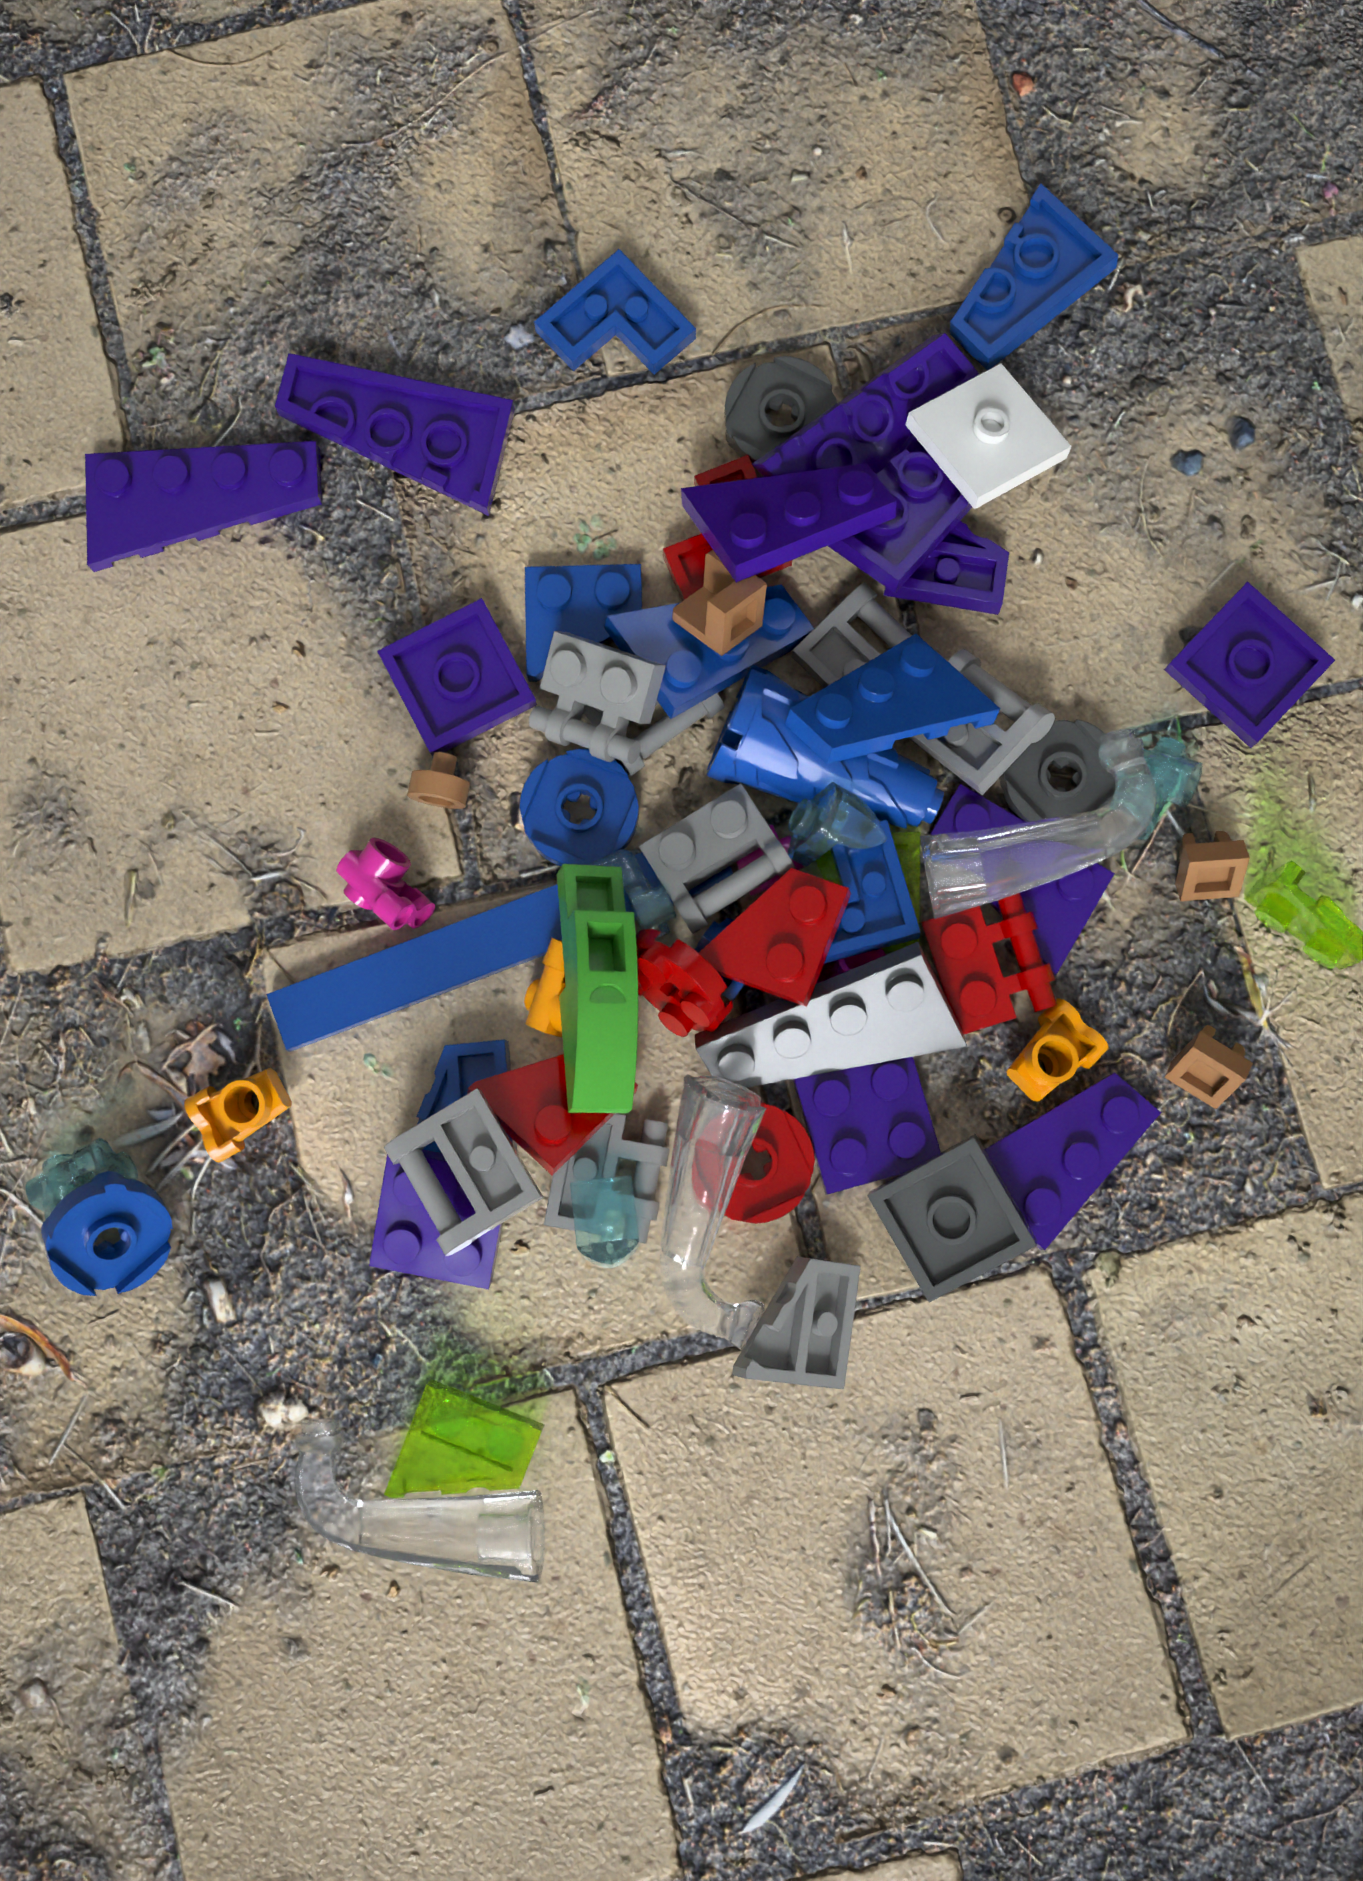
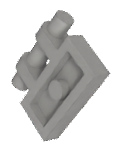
M554 631L540 689L559 695L557 706L553 711L536 706L530 714L529 726L545 732L547 740L567 746L572 742L588 748L591 756L601 760L612 762L615 759H619L632 764L637 760L641 746L640 742L625 737L629 720L639 724L651 723L666 665L568 632ZM585 705L604 711L601 723L598 726L581 721Z
M615 1113L553 1175L544 1225L605 1236L609 1212L627 1215L623 1240L646 1244L650 1221H657L660 1202H655L654 1199L660 1166L667 1167L670 1149L664 1147L668 1123L644 1119L641 1141H629L623 1139L627 1116ZM619 1158L637 1161L630 1197L613 1194Z

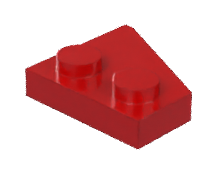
M791 868L707 944L699 954L723 977L807 1007L850 899L851 892L848 887Z
M564 1054L476 1081L468 1087L467 1092L468 1094L477 1088L481 1090L505 1132L551 1176L615 1114L568 1113ZM636 1082L634 1085V1095L636 1094L638 1088V1084Z

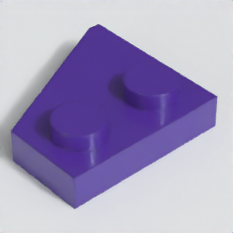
M960 521L896 593L885 587L884 596L998 615L1003 604L1009 552L988 538L974 535L969 530L968 525Z

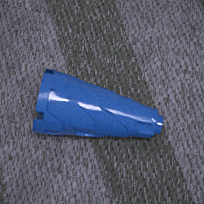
M753 664L751 665L736 696L738 699L725 721L709 762L706 776L722 783L738 785L741 783L743 786L800 804H805L809 801L850 815L868 816L879 821L887 820L888 824L907 829L908 825L918 827L921 821L928 824L933 822L943 801L944 791L936 788L938 781L935 777L929 775V769L898 754L893 747L892 749L826 764L785 725L789 709L809 696L792 688L770 671Z

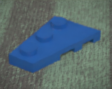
M1040 183L1031 197L1029 208L1019 223H1014L1005 237L1003 248L991 266L984 269L950 321V335L988 371L1115 270L1119 255Z
M782 584L766 588L762 627L723 656H720L673 621V608L679 603L608 615L604 624V629L621 651L666 665L657 701L670 719L743 679L752 664L762 668L789 653L815 629Z
M914 634L791 707L785 725L826 764L892 749L895 740L924 734L926 739L930 740L946 736L950 727L972 723L976 729L993 725L1001 708L920 636Z

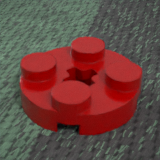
M655 929L640 930L636 934L638 996L643 995L647 1001L660 1011L658 1017L662 1024L678 1036L686 1037L692 1029L699 1032H713L733 1008L732 1000L724 1003L720 997L727 988L720 974L702 955L681 940L676 939L668 947L662 942L655 941L661 931Z
M755 1101L740 1102L728 1106L715 1114L703 1129L696 1142L693 1173L701 1195L712 1208L731 1220L753 1224L766 1223L788 1214L802 1200L811 1183L815 1163L814 1150L805 1128L791 1114L782 1111L774 1105ZM752 1145L756 1153L767 1151L771 1161L763 1166L764 1178L754 1180L751 1173L740 1174L738 1172L736 1164L743 1159L741 1149L745 1146Z

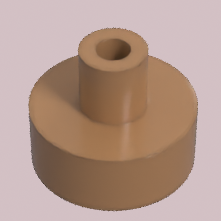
M434 752L431 770L412 771L407 796L415 801L431 806L464 809L467 803L470 783L463 778L454 776L457 762L456 756L443 752Z

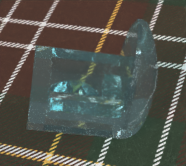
M831 782L811 800L803 799L794 809L788 824V830L793 834L787 854L790 859L807 867L836 844L849 848L866 849L883 844L888 838L876 814L861 798L840 785Z
M626 1175L571 1182L570 1189L576 1244L580 1255L587 1261L604 1268L612 1269L621 1265L635 1254L640 1245L632 1176Z

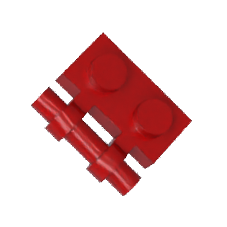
M1020 890L997 897L1003 921L995 924L986 925L979 903L921 922L945 996L964 1035L1017 1018L1010 995L1023 990H1027L1034 1012L1057 1005L1050 982L1056 979L1051 964H1044L1033 932V930L1038 929V925L1033 911L1027 913ZM1010 938L1021 972L1003 977L993 943Z

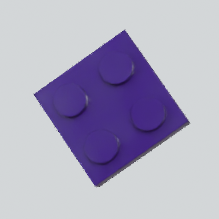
M1247 581L1164 670L1245 744L1252 748L1329 668L1335 659Z
M482 598L377 651L432 758L434 752L444 753L537 705L532 691Z
M913 1057L793 1079L825 1195L902 1174L941 1153Z
M424 1149L421 1150L461 1221L474 1215L476 1212L443 1154ZM387 1155L369 1266L489 1290L494 1275L502 1223L478 1237L465 1248L452 1255L445 1256L436 1241L440 1233L400 1163L393 1165Z

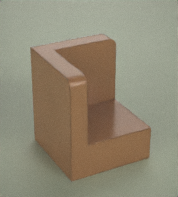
M712 550L705 556L703 587L673 608L672 619L720 656H723L762 627L767 583L756 575L736 583Z

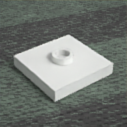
M1002 363L910 411L905 424L974 509L1067 459L1072 447Z

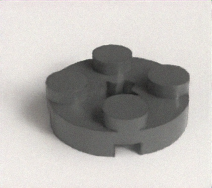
M791 356L774 357V362L763 363L758 367L754 363L745 368L734 379L726 396L724 418L726 441L729 446L736 451L740 458L748 455L753 464L837 404L836 397L832 392V384L828 377L810 362ZM783 404L791 406V418L795 420L792 425L775 426L772 424V418L766 414L769 408L779 410Z
M1078 719L1074 722L1054 720L1049 732L1038 742L1031 743L999 777L1007 805L1015 816L1049 836L1061 839L1069 835L1081 834L1094 828L1112 811L1118 801L1121 788L1119 789L1121 782L1119 771L1122 769L1120 755L1115 745L1098 727ZM1054 764L1059 769L1067 765L1072 767L1075 774L1070 781L1075 789L1067 791L1062 787L1054 789L1048 782L1051 778V774L1047 770L1048 766Z

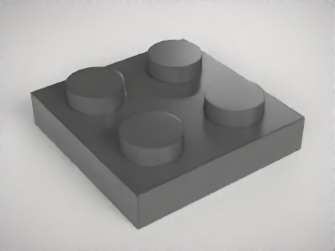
M976 1134L871 1190L867 1195L929 1303L1037 1246L1038 1240Z

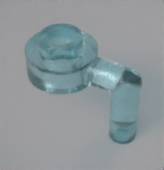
M626 849L619 850L587 864L622 867L623 888L640 929L661 931L657 938L670 933L666 921L676 918V914L663 884L654 888L651 887L633 852Z

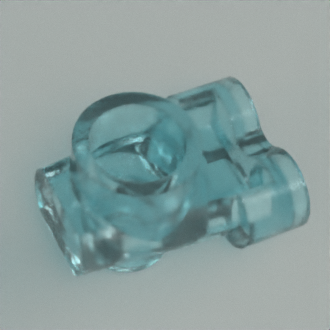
M1161 737L1152 751L1143 748L1136 755L1130 770V782L1118 801L1119 808L1125 813L1120 821V827L1128 835L1140 840L1148 839L1160 819L1159 814L1166 801L1181 807L1187 806L1191 801L1201 778L1202 763L1186 757L1184 744L1173 738Z
M98 1138L75 1149L73 1154H60L47 1159L42 1165L43 1173L27 1181L25 1190L30 1204L43 1211L46 1220L56 1205L66 1195L76 1188L91 1182L99 1173L113 1171L120 1173L125 1179L137 1180L138 1172L133 1160L126 1152L121 1151L116 1154L106 1140Z

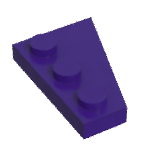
M867 463L681 488L683 508L736 583L896 518L897 500Z
M962 784L958 786L928 837L975 891H979L1002 918L997 897L1020 890L1027 913L1033 911L1038 925V929L1033 930L1043 962L1044 964H1051L1054 976L1057 975L1115 874Z
M1112 1073L1050 1109L1045 1114L985 1148L986 1153L1038 1240L1037 1247L1040 1250H1045L1161 1114L1156 1107L1116 1073Z

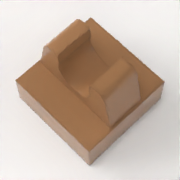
M1216 831L1213 842L1196 843L1193 833L1184 834L1179 850V869L1175 881L1180 901L1239 897L1250 859L1244 840L1232 841L1227 832Z
M1206 1025L1171 1061L1164 1078L1214 1109H1217L1246 1080L1253 1063L1244 1058V1046L1236 1042L1231 1048L1226 1047L1212 1038L1215 1035L1216 1029Z

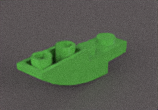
M563 864L557 873L566 987L559 995L568 1113H629L633 1105L638 1037V967L634 912H626L622 867Z

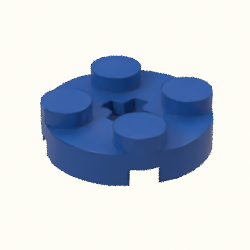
M574 749L566 751V754L556 756L550 761L548 759L531 772L521 793L520 812L527 838L539 854L558 866L563 864L606 866L629 845L638 825L639 805L634 785L629 780L628 774L617 761L607 762L593 757L589 749ZM581 795H587L591 798L590 808L596 811L595 816L591 820L583 819L580 824L571 823V815L567 810L563 809L564 804L567 800L577 802Z
M107 1171L99 1173L91 1182L76 1188L66 1195L43 1222L41 1235L45 1245L46 1257L58 1281L78 1294L97 1296L94 1289L106 1290L115 1287L117 1294L133 1290L152 1278L168 1258L171 1249L168 1239L173 1227L171 1216L162 1198L154 1189L138 1180L125 1179L118 1172ZM109 1228H118L121 1237L118 1242L112 1244L105 1240L98 1246L94 1244L98 1239L97 1236L102 1231Z

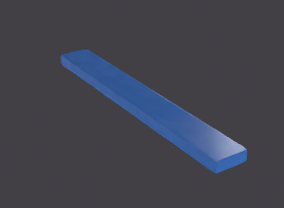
M643 852L606 865L622 867L626 912H634L635 921L675 906ZM727 867L688 891L690 896L694 898L732 875L731 867ZM556 884L266 994L286 1050L292 1052L544 956L551 938L562 941L558 885Z

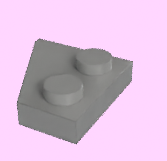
M797 1256L734 1363L732 1375L744 1379L844 1389L861 1266Z

